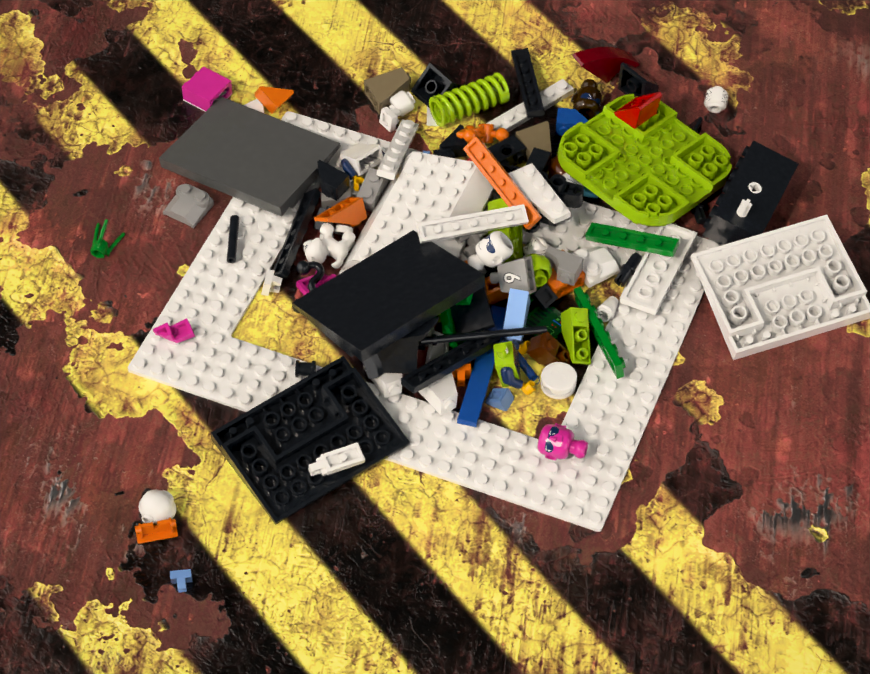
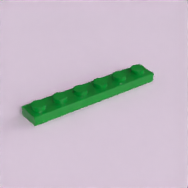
M581 286L574 288L575 302L579 308L588 309L589 328L617 379L624 377L623 368H626L625 362L622 357L618 356L616 345L611 344L609 332L604 331L602 319L597 318L595 306L590 305L588 293H584Z

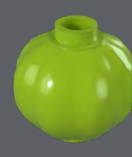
M533 253L530 255L532 256L536 288L548 282L552 275V267L547 257Z

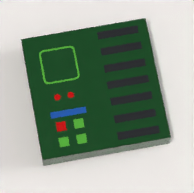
M551 305L543 311L538 306L528 314L525 327L546 325L547 332L557 339L562 335L561 312ZM531 334V335H532L533 337H535V336H538V335H540V334Z

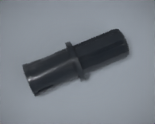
M701 202L691 209V213L694 214L698 225H704L707 220L705 206Z
M635 252L626 264L621 266V271L614 279L618 286L620 284L621 287L625 286L630 276L635 273V269L642 260V256Z

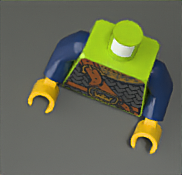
M502 340L494 344L495 368L502 387L522 388L526 395L536 390L533 388L536 385L534 381L529 380L523 383V380H521L518 351L521 355L526 354L530 341L519 344V342Z

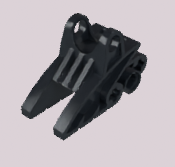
M500 163L507 173L521 168L513 165L510 167L507 164ZM539 171L566 207L579 208L582 206L584 188L581 185L566 182V178L560 174L553 175L549 179L547 173ZM540 213L542 218L535 224L536 226L530 230L523 226V230L528 233H534L538 231L541 223L556 226V224Z

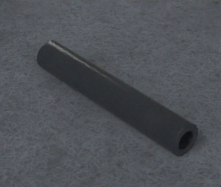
M237 215L230 217L227 248L228 263L236 262L239 216Z

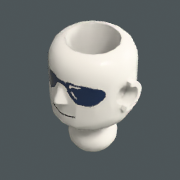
M494 231L477 243L475 247L477 254L469 256L467 262L478 271H481L484 265L491 268L497 267L511 257L514 251L513 245L503 232Z

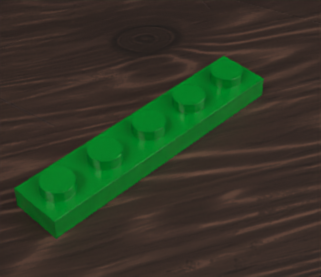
M593 222L585 234L587 241L674 257L679 246V239Z

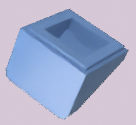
M493 388L485 403L499 410L507 411L514 400V396L509 388Z

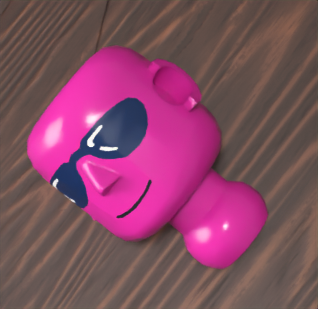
M555 423V425L547 424L542 428L537 448L541 454L545 455V458L556 461L557 459L568 458L570 453L574 454L577 458H584L588 449V443L585 440H574V433L567 429V426Z

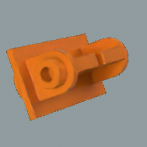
M171 517L166 520L157 521V525L150 522L145 524L138 523V526H135L138 544L178 537L176 520L171 519Z

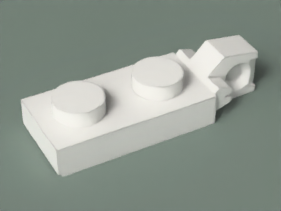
M354 443L321 454L315 463L308 465V470L311 476L321 473L322 476L330 475L365 463V458L359 444Z

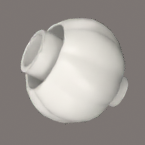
M154 489L147 491L139 502V512L144 523L153 522L154 525H157V521L166 520L170 517L173 519L176 514L174 497L165 490Z

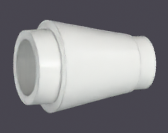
M610 296L596 308L597 318H601L603 322L612 320L619 303L618 299Z

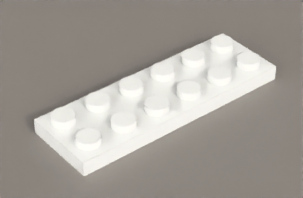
M672 223L660 226L655 235L679 239V246L674 257L645 252L621 296L620 303L656 315L697 238V232Z

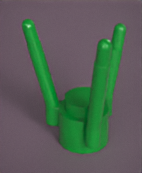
M105 219L100 235V223L96 224L93 244L90 249L91 254L96 258H104L105 255L109 256L114 247L125 236V232H123L108 248L107 241L103 239L108 219Z

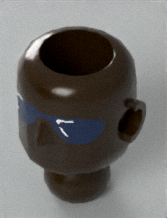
M592 79L583 81L581 88L571 98L573 109H576L587 120L598 115L602 107V95L598 90L597 83Z

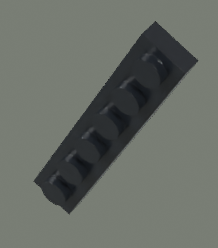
M528 48L512 50L511 57L527 118L544 116V107Z
M317 188L304 193L273 269L274 275L286 279L291 273V266L297 258L296 254L302 245L304 235L308 231V224L314 216V209L319 203L321 191Z
M501 338L465 341L402 377L401 385L415 394L493 349V345L499 343Z

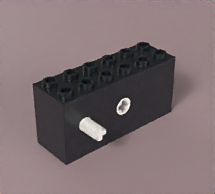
M754 140L750 147L746 145L742 153L744 157L741 156L735 166L738 170L733 169L729 177L731 182L727 181L722 190L725 194L721 193L715 203L716 205H714L708 216L710 218H707L703 225V228L706 229L703 236L720 245H725L762 234L799 163Z

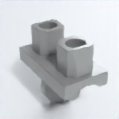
M487 232L454 237L457 243L460 244L466 241L469 247L463 250L467 259L469 256L477 254L475 247L478 242L484 239Z

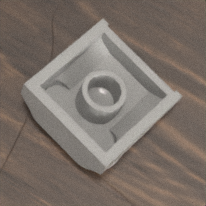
M182 184L177 187L176 195L163 211V215L176 219L194 229L213 207L214 201L207 192L189 184Z

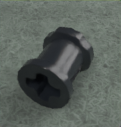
M296 360V378H299V376H309L316 372V361L310 363Z

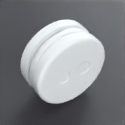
M553 362L542 370L540 385L542 391L548 397L565 399L575 392L577 373L572 366L563 362Z

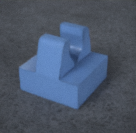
M191 569L170 571L171 583L177 584L178 593L187 592L186 583L193 582Z

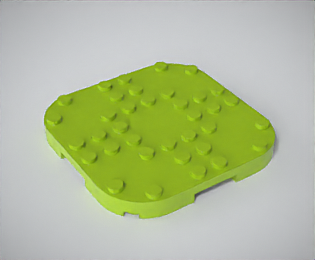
M627 94L614 99L603 107L601 113L584 124L582 122L577 123L563 134L557 153L558 161L563 170L635 224L666 226L673 223L726 184L732 168L730 163L731 156L722 144L707 133L699 135L676 118L678 113L662 101L659 103L657 114L636 129L616 117L614 112L634 99V94Z

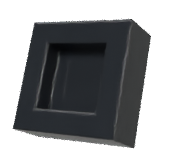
M547 283L531 295L534 299L532 301L534 306H539L542 311L558 298Z

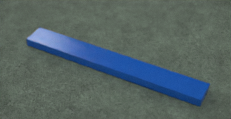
M492 305L491 309L495 327L488 330H502L504 328L507 308ZM494 349L487 351L475 360L457 418V424L477 427L495 366Z

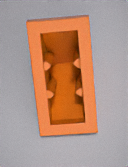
M260 86L255 92V97L273 114L294 94V90Z

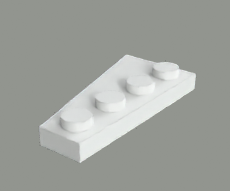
M533 163L508 173L528 200L537 207V211L552 223L556 224L571 216L569 209Z

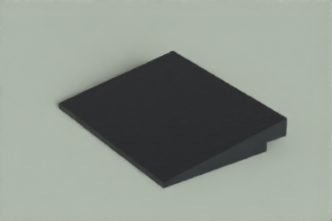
M412 230L292 302V306L350 357L355 355L361 362H364L485 286V274L432 241L420 243L418 233Z
M344 356L211 432L213 443L275 525L410 444L407 437L355 367L352 368ZM354 443L359 444L365 458V463L330 475L322 476V473L314 476L310 475L308 465L315 463L321 454Z

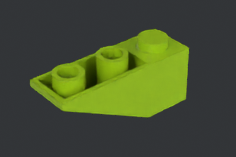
M570 307L561 313V328L572 364L590 365L588 309Z

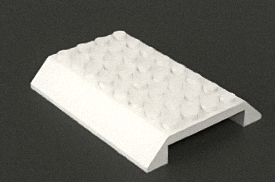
M415 151L411 152L404 158L395 179L389 181L343 263L341 270L351 268L412 230L417 232V223L483 212L495 189L473 161ZM454 237L432 241L457 258L460 257L467 243L463 241L459 244Z

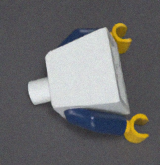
M358 143L347 150L341 151V166L344 172L349 175L350 180L353 179L355 191H359V185H362L364 178L357 176H361L369 168H374L381 163L385 153L381 150L380 144Z

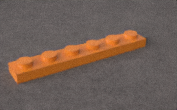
M475 136L463 148L508 207L525 205L529 222L523 226L530 230L542 216L482 140Z

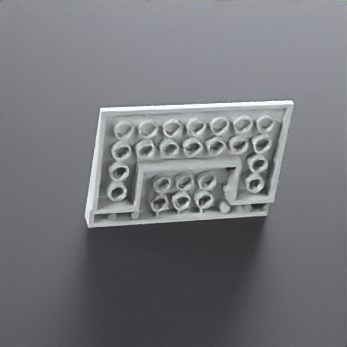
M828 215L691 254V259L733 360L870 319V303L866 297L867 290Z

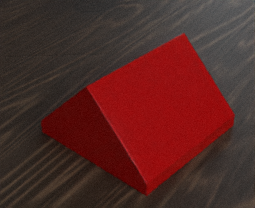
M661 92L635 97L615 111L614 114L636 129L657 114L662 94Z

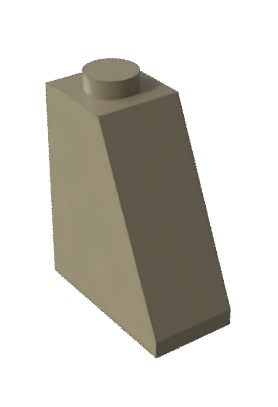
M401 67L364 80V93L379 115L382 108H389L392 96L401 90L405 92L410 91L411 77Z
M548 121L516 132V137L527 148L526 161H528L534 147L551 152Z

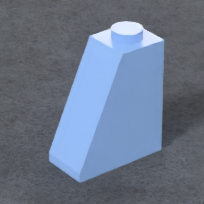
M510 288L503 329L523 328L526 326L530 306L529 291ZM524 335L502 337V339L521 344Z

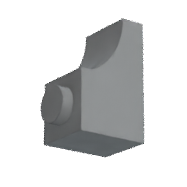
M548 246L545 257L548 258L551 267L557 273L556 280L574 286L583 270L584 258Z

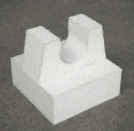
M382 108L379 123L389 132L394 131L400 121L398 116L401 115V111L397 108Z
M267 269L261 295L269 296V292L279 293L282 278L275 276L274 270Z

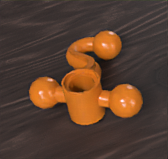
M478 124V128L467 125L463 130L458 131L456 136L468 143L475 136L479 137L483 143H494V138L498 141L508 138L509 132L505 128H499L497 131H494L493 124Z

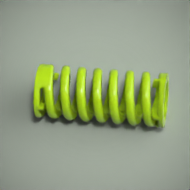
M497 72L492 76H486L484 79H478L476 82H470L468 85H462L460 88H454L451 92L446 91L443 95L438 94L430 97V112L439 127H444L447 123H454L456 118L462 120L464 115L470 117L472 112L478 114L480 108L486 111L489 106L493 108L497 103H507L510 99L509 88L504 77Z

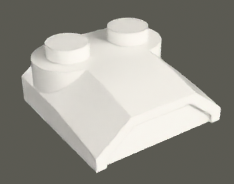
M597 246L589 250L578 249L573 252V255L584 258V283L588 288L620 272L616 260L605 247Z

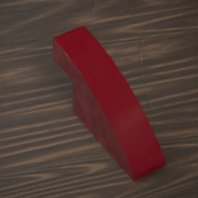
M615 47L589 48L572 55L581 67L606 83L620 71L621 63L624 62L634 67L639 65L629 52Z

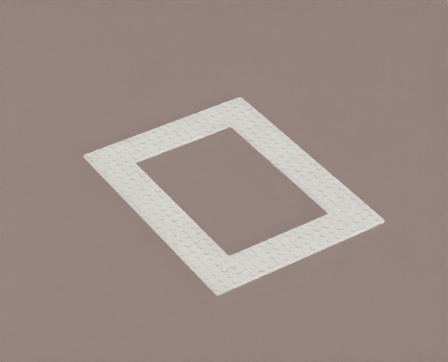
M291 111L285 112L281 119L287 123L339 142L340 148L327 164L342 172L344 170L341 166V151L347 150L355 144L363 143L380 144L381 150L386 153L391 143ZM409 148L408 151H407V153H406V156H408V155H409L411 152H413V151H415V152H421V151H418V150ZM379 165L375 166L373 169L378 170ZM367 172L362 174L361 176L358 175L357 177H362L365 179ZM318 176L306 192L320 187ZM353 179L351 180V188L354 185ZM494 190L493 196H491L489 201L496 200L501 197ZM303 196L293 209L289 207L282 217L235 197L231 199L128 365V372L244 412L251 410L308 377H295L296 360L299 359L232 337L233 332L264 282L267 269L271 270L277 260ZM583 201L582 206L579 208L567 207L571 212V216L556 223V226L541 223L538 231L534 233H528L523 230V244L526 245L533 237H541L550 247L559 250L563 249L570 254H573L578 249L589 250L597 246L605 247L616 260L621 271V266L626 264L633 253L636 252L643 258L645 252L587 241L585 234L591 223L656 234L660 226L635 224L618 211ZM487 203V205H486L484 211L488 210V203ZM237 215L239 216L236 262L228 263L227 248L230 217ZM697 236L656 315L620 303L621 296L633 275L628 279L618 300L619 303L613 319L609 320L605 329L610 334L611 344H615L617 347L618 356L622 357L625 362L626 368H623L624 377L616 378L598 345L591 359V364L588 366L561 424L567 426L566 428L574 433V440L587 441L588 449L584 458H577L571 453L568 458L562 460L557 459L555 461L545 458V455L538 451L537 438L480 419L478 420L477 427L457 424L459 412L452 410L440 415L429 402L402 393L383 398L374 384L366 382L410 442L408 446L385 460L596 532L602 531L704 294V288L691 259V254L721 245L712 240ZM187 318L195 337L175 343L155 335L153 329L165 323L172 326ZM316 365V371H318V370H320L321 368H323V367H320V366H317V365Z

